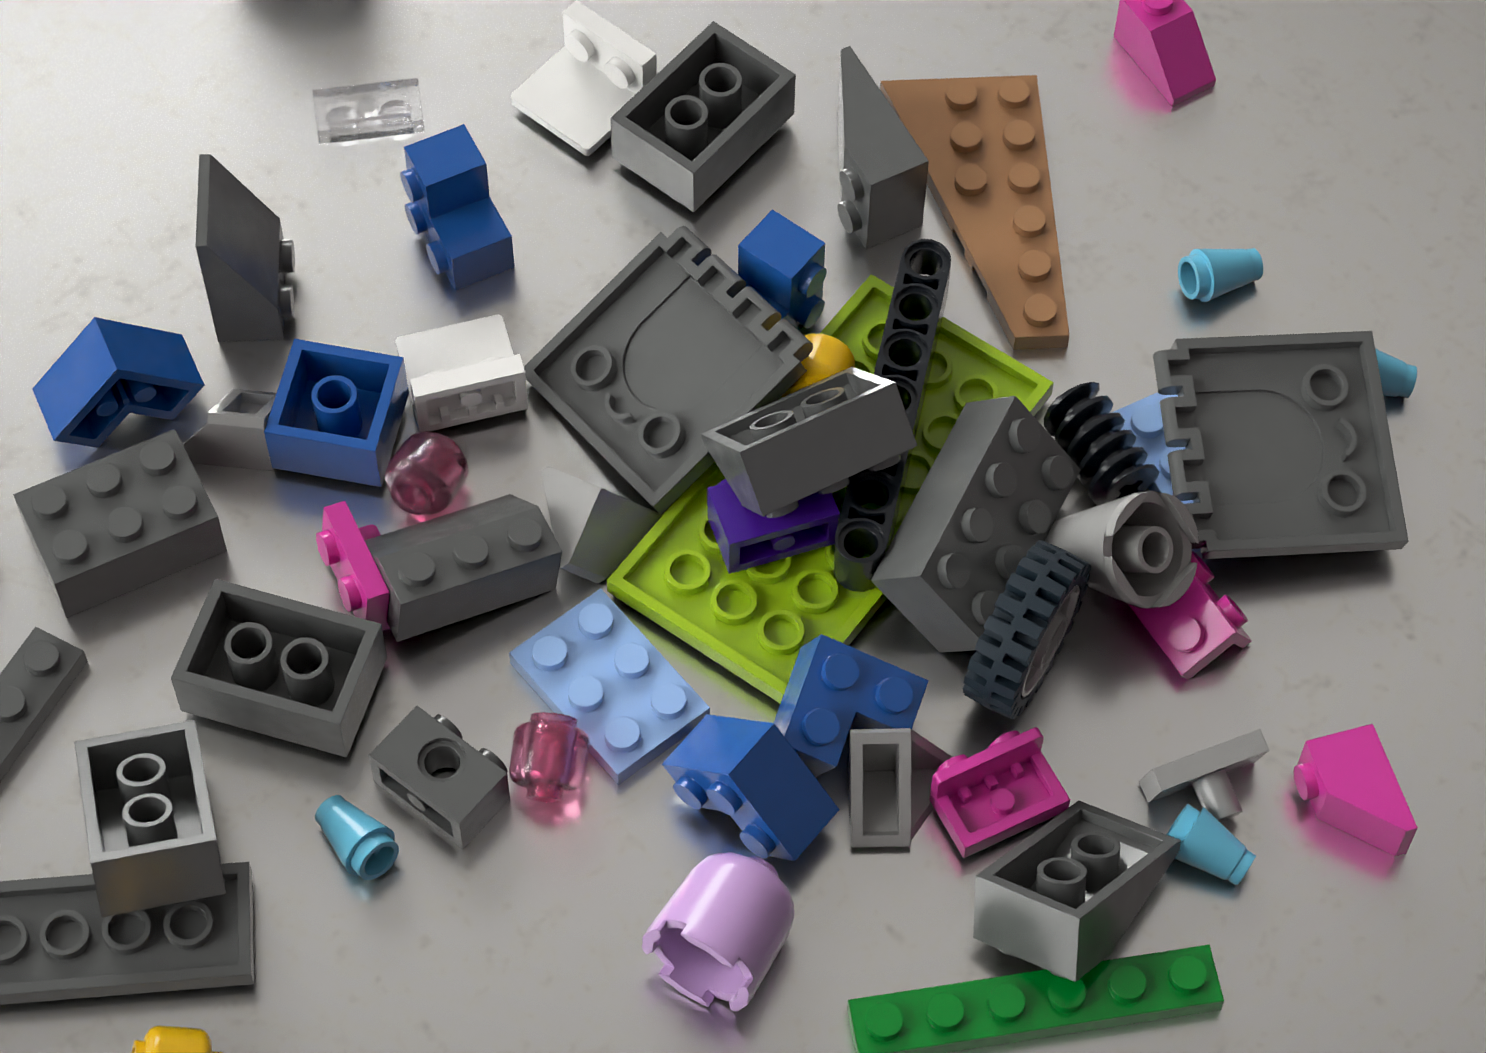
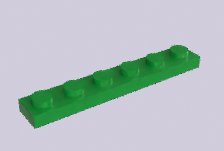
M1209 944L1104 960L1077 982L1058 977L1045 969L849 999L847 1011L855 1053H949L1220 1011L1224 998Z

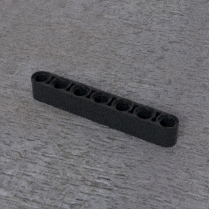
M932 239L914 241L905 247L902 253L874 370V375L896 383L915 438L947 301L951 269V255L948 249L940 242ZM909 319H919L920 321H912ZM897 364H908V365H911V366H909V367H903V366H899V365H897ZM913 448L901 453V460L891 467L878 471L866 469L849 477L850 483L847 485L835 534L834 575L837 582L846 589L865 592L876 587L871 579L893 539ZM870 503L879 505L881 507L877 509H868L861 505ZM854 552H864L869 554L870 556L866 558H856L851 556L850 554Z

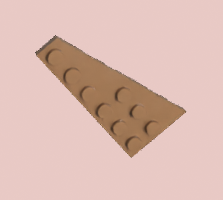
M1037 75L880 81L881 92L929 161L927 186L951 232H956L965 249L964 257L971 270H976L987 291V301L1012 349L1068 348L1070 334Z

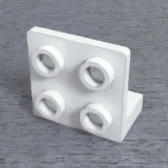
M576 0L563 11L565 46L511 94V103L576 150L589 156L611 137L610 118L657 75L655 52Z
M501 315L488 316L396 338L398 356L404 357L408 391L419 433L528 409L524 366L520 354H513Z

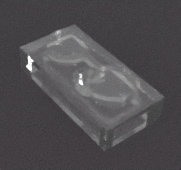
M418 78L313 90L319 145L425 132Z

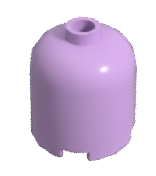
M731 852L717 853L706 857L690 871L643 935L642 949L645 954L655 952L664 963L659 975L681 994L707 1007L710 1006L714 998L728 1001L730 1010L739 1011L748 1005L789 936L795 915L794 902L789 890L778 877L776 869L769 862L755 856L747 857Z

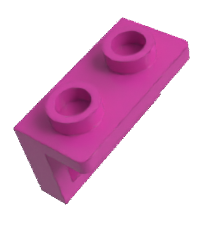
M346 501L323 507L322 531L316 533V543L324 564L331 566L338 580V590L344 607L348 612L352 611L355 617L380 623L382 631L390 629L387 623L390 592L365 543V540L381 535L377 526L370 524L358 528Z
M1194 551L1191 554V562L1197 563L1196 573L1191 585L1180 599L1169 606L1138 608L1128 604L1181 676L1188 680L1232 644L1244 648L1252 642L1241 627L1248 622L1247 617L1227 594L1222 598L1218 597L1208 584L1215 578L1214 574Z
M1034 727L1021 734L1019 731L1007 732L995 739L986 750L970 757L962 754L948 759L933 774L929 800L963 858L1050 819L1069 808L1071 799L1041 752L1044 737L1038 727Z

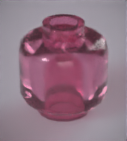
M429 431L414 433L403 442L388 463L385 472L386 487L394 503L402 510L415 515L439 514L450 506L465 484L469 473L468 462L460 447L450 438Z
M532 713L530 721L519 724L514 730L508 771L509 778L518 786L527 788L526 798L529 800L544 803L562 802L563 793L579 790L585 782L590 745L589 736L577 727V719L557 713Z

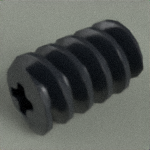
M1088 382L1068 389L1053 401L1044 416V427L1051 436L1055 437V441L1081 469L1077 478L1084 487L1089 488L1088 495L1093 502L1101 505L1140 491H1145L1158 478L1159 471L1154 464L1143 465L1148 454L1143 447L1131 448L1135 444L1136 436L1131 430H1121L1125 420L1120 413H1110L1114 403L1108 396L1101 395L1096 397L1100 390L1099 383Z

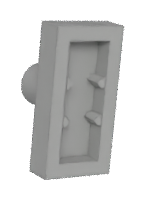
M1257 729L1155 767L1139 783L1148 803L1193 786L1202 808L1205 807L1219 822H1223L1243 812L1227 773L1255 763L1269 751L1261 729Z

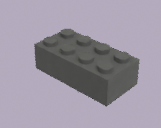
M1016 396L966 403L871 581L939 652L975 650L978 638L985 631L984 625L988 616L993 614L995 610L994 604L1000 593H1004L1008 579L1012 573H1016L1019 562L1023 557H1026L1028 550L1033 545L1035 546L1039 540L1045 541L1081 469Z

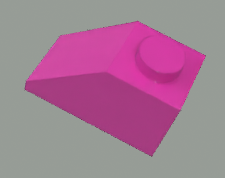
M1184 0L1119 1L1114 38L1172 107L1215 86L1216 77L1194 12Z
M1373 723L1305 741L1298 764L1294 767V780L1303 800L1310 799L1317 819L1393 856L1406 854L1418 827Z

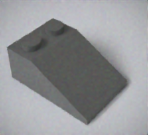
M851 46L845 47L840 51L837 105L840 203L837 205V210L848 233L855 232L867 250L923 226L929 161Z
M199 154L195 247L218 342L284 340V318L294 317L292 285H285L286 273L295 272L293 240H284L280 218L211 154Z
M1078 800L976 875L973 938L998 948L1007 955L1019 957L1049 970L1058 977L1077 982L1111 954L1180 851L1181 840Z

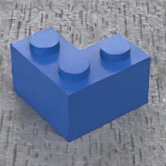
M463 124L405 146L404 153L407 169L400 172V177L405 192L411 201L405 204V212L414 233L417 235L424 232L429 242L426 244V250L435 272L438 275L445 272L454 290L457 291L515 268L512 236L490 198L487 165L466 126Z
M772 209L739 243L738 275L745 280L746 287H752L781 314V320H788L798 330L803 326L810 328L814 325L825 306V301L823 300V282L827 274V270L824 268L825 242Z
M94 317L32 390L53 441L99 448L129 413L174 420L205 384L182 334Z
M821 634L800 648L774 724L812 774L817 777L837 767L850 729H912L929 680Z
M707 714L662 763L663 767L674 779L673 789L683 802L697 810L706 808L722 811L730 815L742 830L740 839L744 845L762 858L770 856L796 861L840 810L774 723Z

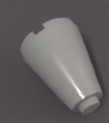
M1140 491L1054 521L1045 539V542L1062 548L1091 564L1092 568L1089 572L1090 577L1087 583L1089 588L1138 608L1164 607L1175 603L1187 591L1196 573L1197 563L1191 562L1192 543H1199L1195 521L1182 501L1167 493Z

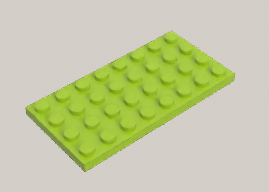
M872 274L819 334L836 337L842 341L853 353L855 367L874 374L894 287ZM945 317L942 318L915 438L917 446L912 451L893 538L966 403L1016 396L1030 413L1035 416L1052 395L1054 382ZM909 319L912 321H920L919 319ZM897 364V365L903 366V367H909V366H911V365H908V364ZM714 462L668 508L607 579V592L778 703H781L800 648L821 634L849 646L887 597L877 586L865 592H857L846 589L837 582L834 575L835 544L729 574L708 520L707 488L718 485V483L726 479L716 462ZM847 486L832 493L840 513ZM870 503L861 505L868 509H877L881 507L879 505ZM854 552L850 554L851 556L856 558H866L870 556L869 554L864 552Z

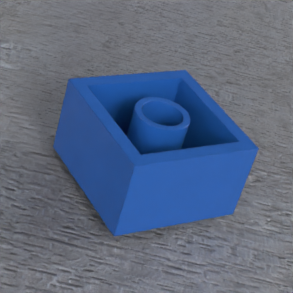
M294 339L264 430L272 468L382 487L409 395L404 357Z

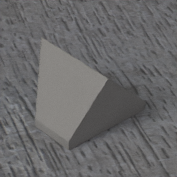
M232 389L208 412V422L183 443L192 464L274 471L269 457L264 430L276 393Z
M550 466L540 471L553 534L562 550L560 568L599 584L607 579L662 517V515L651 509Z
M911 728L850 729L847 782L851 847L911 846V840L934 809L929 800L932 776L936 773L938 767L952 758V756Z

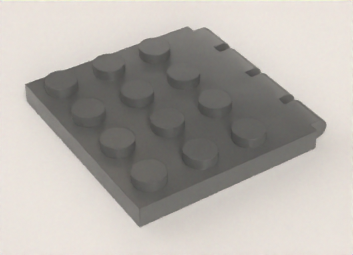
M686 226L677 228L668 238L660 232L524 366L526 380L660 515L715 462L704 445L701 434L778 400L807 372L801 361L807 358L813 350L812 342L788 320H781V314L752 287H746L745 280L716 254L711 255V249Z
M1372 331L1176 339L1171 349L1157 351L1153 354L1158 393L1161 395H1178V397H1168L1160 401L1163 430L1167 447H1186L1185 450L1170 452L1167 457L1173 496L1181 501H1194V503L1184 505L1190 511L1198 530L1199 543H1192V549L1201 548L1202 559L1402 549L1409 542Z

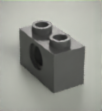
M417 705L369 754L374 782L462 849L475 838L510 800L508 770L501 759L486 748H481L477 751L463 740L461 732L449 719L440 714L433 718ZM448 767L457 770L454 775L444 779L431 776L434 771L440 768Z

